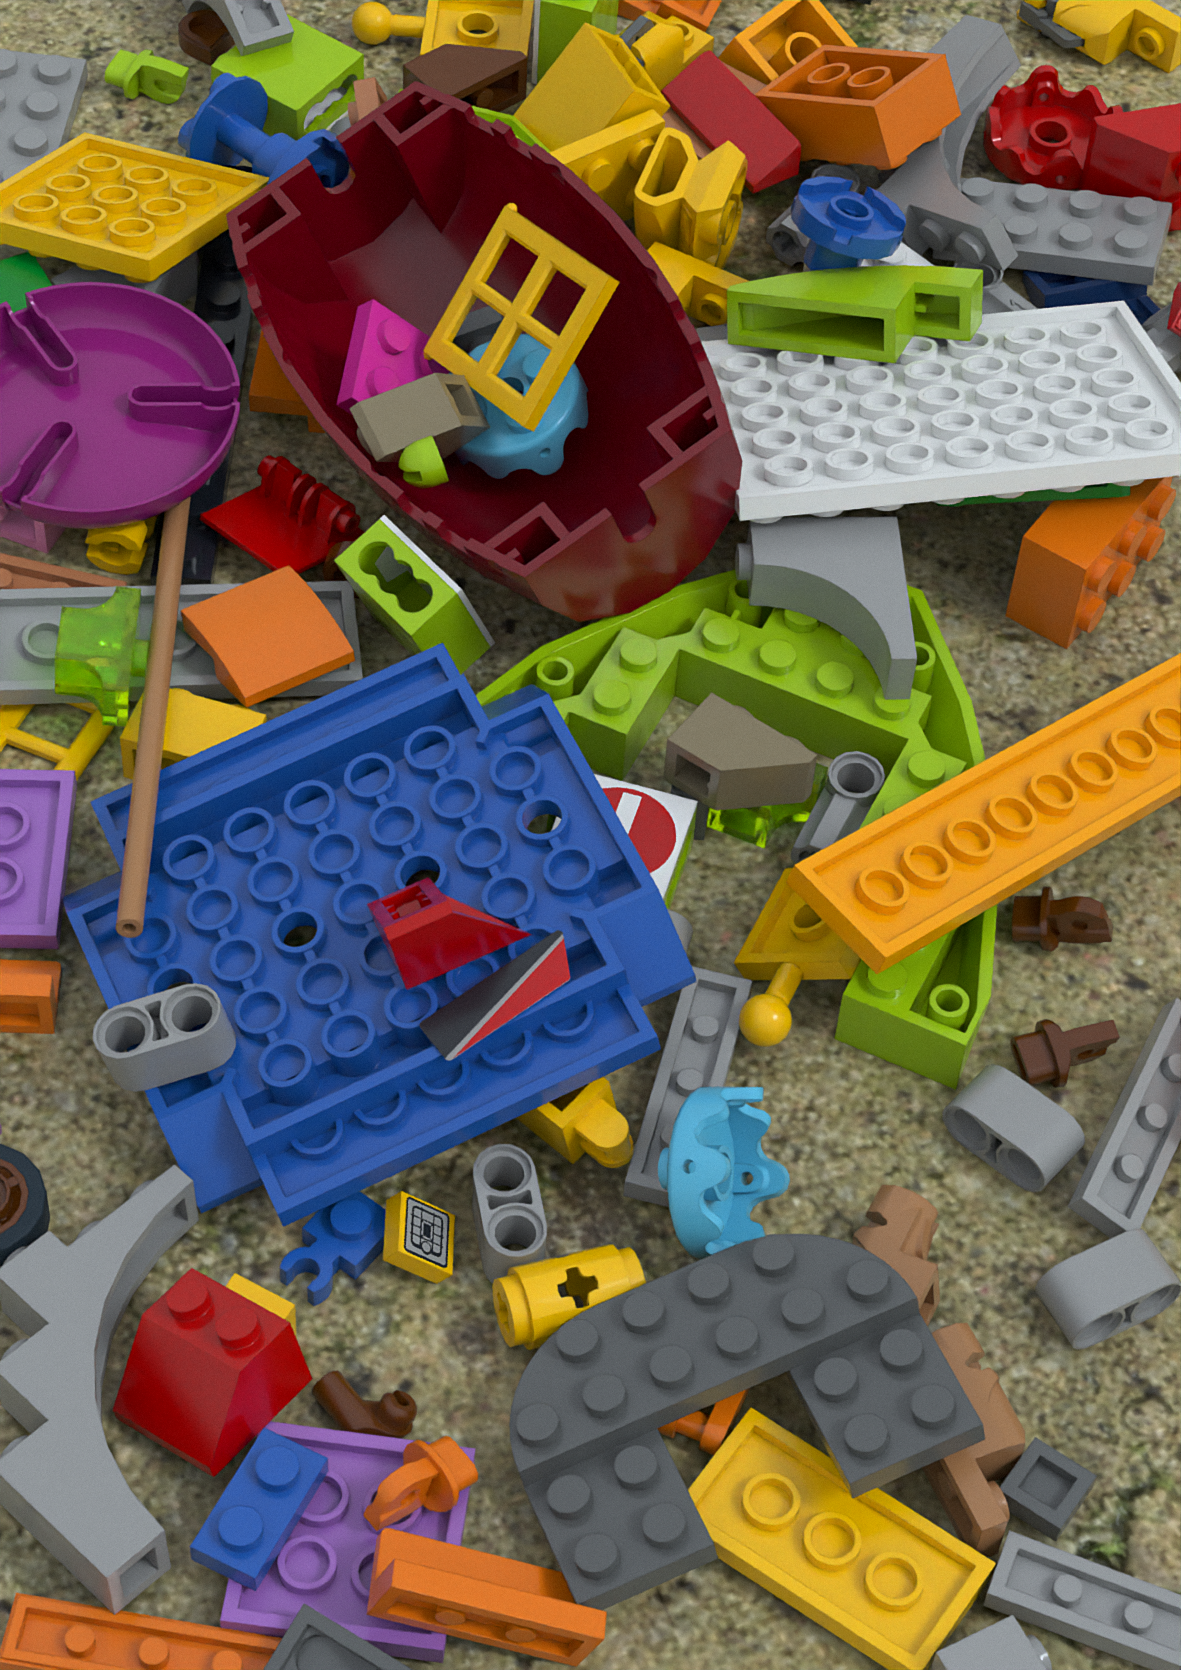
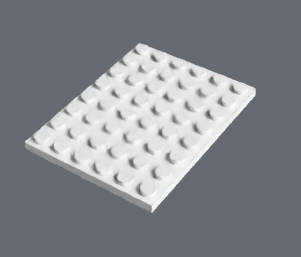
M1124 301L982 314V324L970 342L914 335L896 363L728 344V339L702 342L722 392L743 461L740 487L736 490L735 510L740 521L750 520L756 523H773L780 520L783 516L812 514L818 517H832L841 514L844 510L871 507L880 511H892L909 503L932 501L937 504L950 505L959 503L968 497L993 495L998 498H1016L1023 495L1026 491L1053 489L1059 492H1075L1084 488L1085 485L1113 483L1120 486H1134L1142 483L1144 479L1162 477L1181 479V382Z

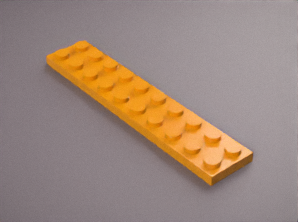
M1181 653L795 864L786 883L876 974L888 969L1181 796Z

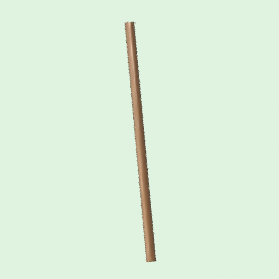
M191 497L164 513L116 919L117 933L127 938L139 936L143 931Z

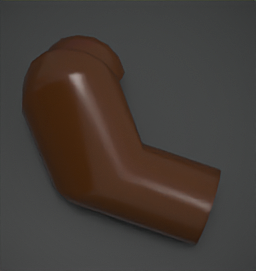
M338 1370L324 1375L312 1389V1395L341 1431L402 1439L413 1428L412 1422L417 1415V1405L413 1398L403 1391L396 1390L393 1394L385 1393L380 1401L363 1400Z

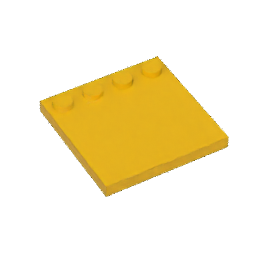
M84 132L0 183V245L6 244L28 250L35 257H56L75 262L79 268L85 270L102 269L125 275L128 281L135 283L152 282L229 229L226 214L267 186L269 177Z

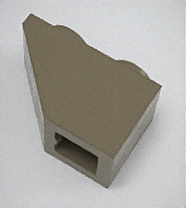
M433 373L360 401L349 408L358 425V439L363 448L375 458L376 462L399 463V458L405 447L414 441L432 435L443 460L490 428L464 375Z
M711 693L667 739L663 780L713 810L802 803L811 795L817 754L807 749L799 740L785 736L754 718L743 707L732 705Z

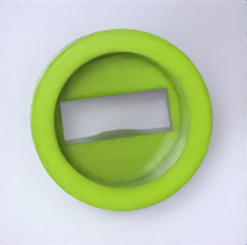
M432 435L414 441L404 448L399 458V468L404 471L403 479L409 485L419 489H426L449 481Z

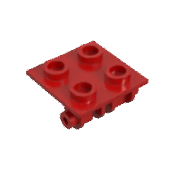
M268 455L260 462L257 469L258 475L262 477L260 486L200 515L202 522L264 564L272 572L289 565L297 574H300L325 561L329 549L334 544L343 541H356L365 533L358 528L361 518L356 513V507L353 503L345 501L329 490V487L325 484L317 483L316 478L312 475H302V470L291 464L284 456L275 458L272 455Z

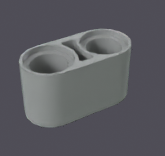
M194 983L129 1001L105 1011L95 1024L93 1041L114 1082L125 1090L137 1092L211 1071L223 1065L234 1052L236 1034L216 992L206 985ZM207 1023L204 1026V1028L198 1031L189 1032L193 1027L199 1024ZM141 1043L136 1049L124 1052L128 1047Z
M995 1064L987 1065L942 1112L944 1124L954 1139L1014 1184L1031 1192L1042 1191L1085 1144L1082 1128L1073 1116L1013 1072Z
M497 1144L486 1148L478 1155L474 1162L472 1213L483 1270L487 1279L493 1284L494 1279L507 1276L510 1267L545 1259L547 1224L536 1170L531 1157L523 1149L511 1144ZM498 1185H505L512 1187L514 1189L510 1191H498L492 1189V1187ZM520 1244L527 1247V1249L510 1251L502 1246Z
M1140 1228L1119 1234L1055 1265L1038 1281L1035 1293L1072 1347L1075 1349H1085L1163 1312L1180 1296L1181 1281L1147 1233Z

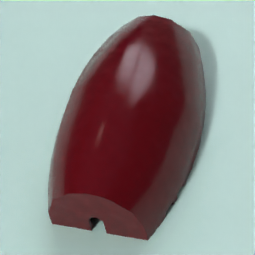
M415 81L336 136L350 164L348 177L340 185L333 188H325L312 164L305 158L226 214L237 267L244 278L249 293L247 298L262 328L263 336L283 373L344 459L386 504L431 542L481 575L577 622L631 613L670 592L706 559L736 511V490L740 487L743 462L717 378L694 325H692L679 297L653 257L609 205L572 170L535 143L532 147L515 136L509 125L499 119L490 123L477 116L471 104ZM514 203L519 214L620 282L575 359L578 370L589 390L587 392V426L583 429L575 428L568 434L563 446L564 461L561 468L550 475H541L532 469H518L510 472L504 478L496 479L489 476L482 468L471 461L463 466L455 452L442 460L449 479L448 482L432 488H416L404 481V471L399 468V463L376 462L375 458L363 448L358 439V425L353 415L336 405L357 308L374 299L431 337L505 205ZM511 238L486 284L513 302L537 261L538 256ZM557 270L531 316L560 336L586 289ZM477 298L470 312L489 305Z

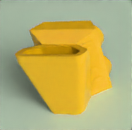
M671 127L664 128L655 143L634 190L635 237L644 248L648 250L657 241L724 270L736 242L742 218L743 201H741V194L748 161L745 159L746 155L728 140L698 161L688 135Z

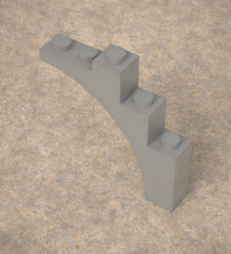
M965 15L927 52L946 55L961 115L943 128L942 134L938 138L923 143L910 153L904 164L893 169L880 170L878 178L882 185L877 191L896 203L905 215L906 226L901 242L920 256L931 247L936 251L946 250L963 256L973 264L982 263L1004 271L1019 255L998 214L970 201L962 193L960 176L965 149L978 120L995 94L1019 69L1021 64L1001 24Z
M173 1165L155 1180H148L138 1186L128 1201L102 1221H94L87 1225L68 1247L52 1232L48 1231L29 1246H22L16 1249L0 1267V1301L2 1310L30 1337L29 1339H22L14 1343L0 1360L1 1406L31 1433L29 1436H21L12 1441L0 1455V1504L114 1615L171 1568L165 1530L130 1490L107 1446L102 1425V1385L112 1339L132 1295L159 1258L199 1221L193 1180L176 1165Z

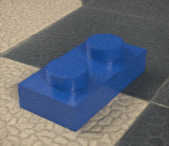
M264 1427L190 1545L191 1560L257 1591L329 1472L328 1458Z

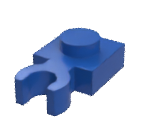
M360 1191L320 1209L302 1227V1242L309 1247L296 1248L283 1258L280 1264V1282L287 1286L298 1274L304 1272L313 1273L317 1278L307 1287L308 1302L316 1306L325 1301L331 1294L333 1276L339 1269L356 1280L383 1252L386 1209Z

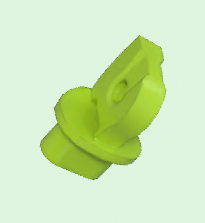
M120 49L107 66L104 79L108 84L123 88L126 98L135 99L141 92L160 103L171 104L176 102L185 91L189 68L154 56L153 50L145 49L138 55Z

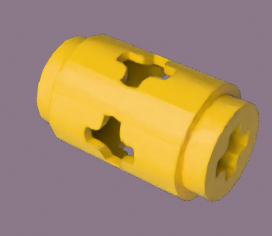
M606 1244L569 1253L565 1257L548 1258L510 1267L507 1276L494 1279L493 1281L494 1309L501 1334L508 1346L513 1347L523 1344L526 1349L534 1350L540 1348L563 1324L583 1311L646 1284L640 1261L632 1248L617 1249L613 1244ZM558 1286H564L568 1296L561 1298ZM579 1296L583 1301V1308H576L572 1297Z

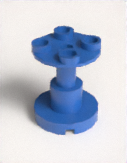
M223 73L218 76L210 88L208 98L201 104L195 117L185 122L179 131L178 144L186 150V157L216 165L231 166L238 165L244 158L252 164L253 174L269 177L267 185L305 158L312 164L325 188H333L340 185L349 174V161L336 138L338 136L336 133L321 129L309 132L296 141L285 133L269 136L263 132L268 112L267 93L259 81L248 76L235 77L231 73Z
M819 176L805 180L800 185L791 206V219L800 232L810 238L803 256L804 263L810 271L861 267L863 259L878 260L892 256L899 248L906 226L905 215L896 203L881 192L867 186L863 196L857 192L850 191L853 183L852 180L841 177Z

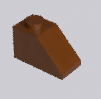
M444 44L403 64V89L417 81L438 89L444 94L452 95L471 104V106L500 112L526 99L528 57L521 51Z

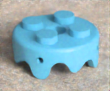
M520 334L497 376L517 391H522V395L525 396L551 350L529 334ZM491 340L477 346L468 354L479 362ZM575 361L534 432L521 426L471 388L490 428L456 450L455 454L463 466L471 461L482 468L489 476L496 479L504 478L510 472L518 469H532L541 475L555 473L561 468L564 461L563 446L566 437L573 429H583L588 423L587 392L589 390Z
M709 1086L697 1088L686 1098L679 1109L673 1125L669 1147L664 1148L660 1154L658 1177L661 1187L668 1192L669 1210L676 1236L689 1255L701 1260L731 1246L766 1236L763 1226L750 1219V1213L758 1203L779 1197L788 1189L790 1178L787 1169L779 1162L768 1158L761 1148V1138L771 1124V1117L765 1111L746 1104L763 1101V1087ZM751 1173L753 1180L748 1185L747 1176Z

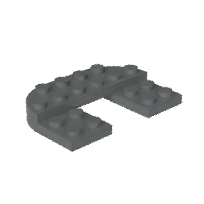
M770 1234L726 1248L597 1304L563 1324L545 1341L528 1363L516 1388L510 1413V1443L529 1503L575 1604L604 1610L718 1559L715 1545L657 1428L786 1372L852 1499L985 1440L983 1423L919 1311L917 1296L896 1270L871 1252L836 1238L812 1234Z

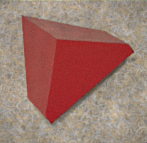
M429 877L367 904L406 990L532 935L441 893Z

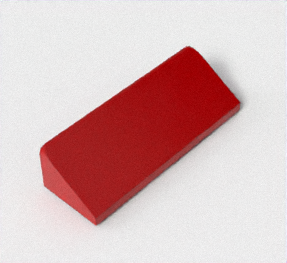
M708 50L699 55L661 90L662 95L675 113L712 151L729 140L746 155L745 159L748 161L744 185L752 193L798 175L801 156V143L712 51Z

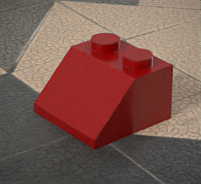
M1181 103L1094 117L1078 191L1090 190L1102 195L1127 198L1147 197L1154 201L1172 203L1171 223L1168 232L1181 230Z
M191 1268L142 1314L113 1406V1412L119 1421L210 1476L215 1477L313 1378L290 1322Z

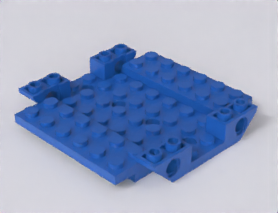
M443 643L161 769L143 931L139 936L127 938L121 936L116 931L133 783L90 802L121 871L68 894L63 898L68 918L108 1009L165 991L169 986L178 982L206 985L216 992L236 1034V1047L232 1056L223 1065L211 1071L144 1091L180 1169L193 1180L196 1204L201 1214L264 1184L283 1227L661 1050L658 1036L642 1007L697 982L693 968L657 885L549 693L534 684H530L481 706L464 673L460 675ZM551 814L561 819L559 825L548 833L536 834L527 830L529 823L540 815ZM421 870H433L440 874L434 884L441 893L532 935L406 990L367 904L405 888L408 879L414 873ZM311 926L317 929L314 938L303 946L291 947L283 943L286 935L296 927ZM557 930L562 931L570 980L454 1059L446 1060L422 1031L420 1023ZM207 1023L199 1024L189 1032L198 1031L204 1028ZM141 1043L128 1047L126 1049L127 1052L136 1049Z

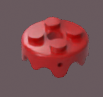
M1041 65L1035 68L1027 81L1022 85L1013 88L1003 85L995 94L991 107L987 108L983 129V147L988 159L995 168L1015 182L1022 185L1038 184L1045 188L1075 190L1080 185L1093 118L1122 113L1123 109L1120 105L1108 108L1098 88L1094 85H1087L1078 92L1064 89L1060 84L1058 71L1053 66ZM1055 139V140H1057V141H1059V142H1058V143H1049V142H1047V141H1051V140Z

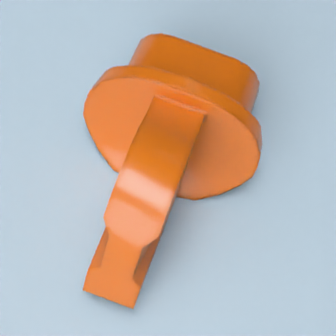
M443 1436L430 1444L421 1440H415L407 1444L404 1449L403 1466L392 1472L380 1483L373 1503L367 1506L363 1516L378 1531L409 1515L421 1506L430 1511L447 1512L457 1505L459 1492L478 1481L477 1469L470 1458L449 1436Z

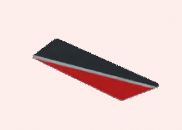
M560 930L553 932L420 1023L422 1031L446 1060L454 1059L570 980L563 932Z

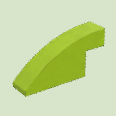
M861 266L785 274L732 285L727 289L728 344L896 363L914 335L970 342L982 324L983 270L944 266Z

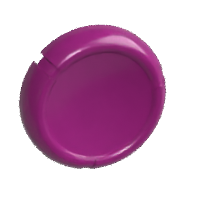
M104 282L66 283L32 290L25 293L27 307L14 313L7 301L0 304V506L22 513L31 520L53 526L77 529L124 526L146 520L179 505L199 490L219 468L228 454L235 437L240 414V402H237L240 393V382L235 363L228 349L213 329L195 313L181 304L151 291L128 285Z

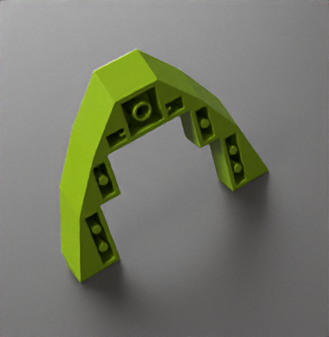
M735 569L676 586L670 592L631 613L606 617L540 646L476 695L480 705L484 706L530 684H534L549 693L590 768L623 781L674 697L699 706L713 693L732 705L743 707L754 718L783 735L799 740L807 749L833 760L843 753L854 751L867 753L876 758L883 766L884 780L886 781L859 829L986 760L972 700L923 591L907 585L917 654L910 699L885 700L881 683L869 660L852 641L831 626L799 612L769 606L749 605L747 580H737ZM997 904L879 974H876L861 959L842 995L835 1040L956 1090L991 998Z

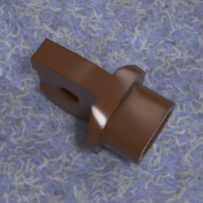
M1043 887L1042 896L1014 897L1012 916L1013 942H1040L1041 949L1049 952L1054 951L1058 947L1059 942H1112L1113 925L1111 919H1109L1103 904L1095 899L1073 896L1054 900L1052 887Z
M1043 1019L1037 1021L1034 1032L1011 1037L1010 1045L1022 1080L1029 1085L1050 1081L1053 1087L1058 1088L1064 1087L1067 1084L1070 1066L1081 1065L1105 1055L1107 1048L1111 1044L1116 1043L1120 1036L1114 1020L1090 1024L1063 1032L1060 1026L1053 1021Z

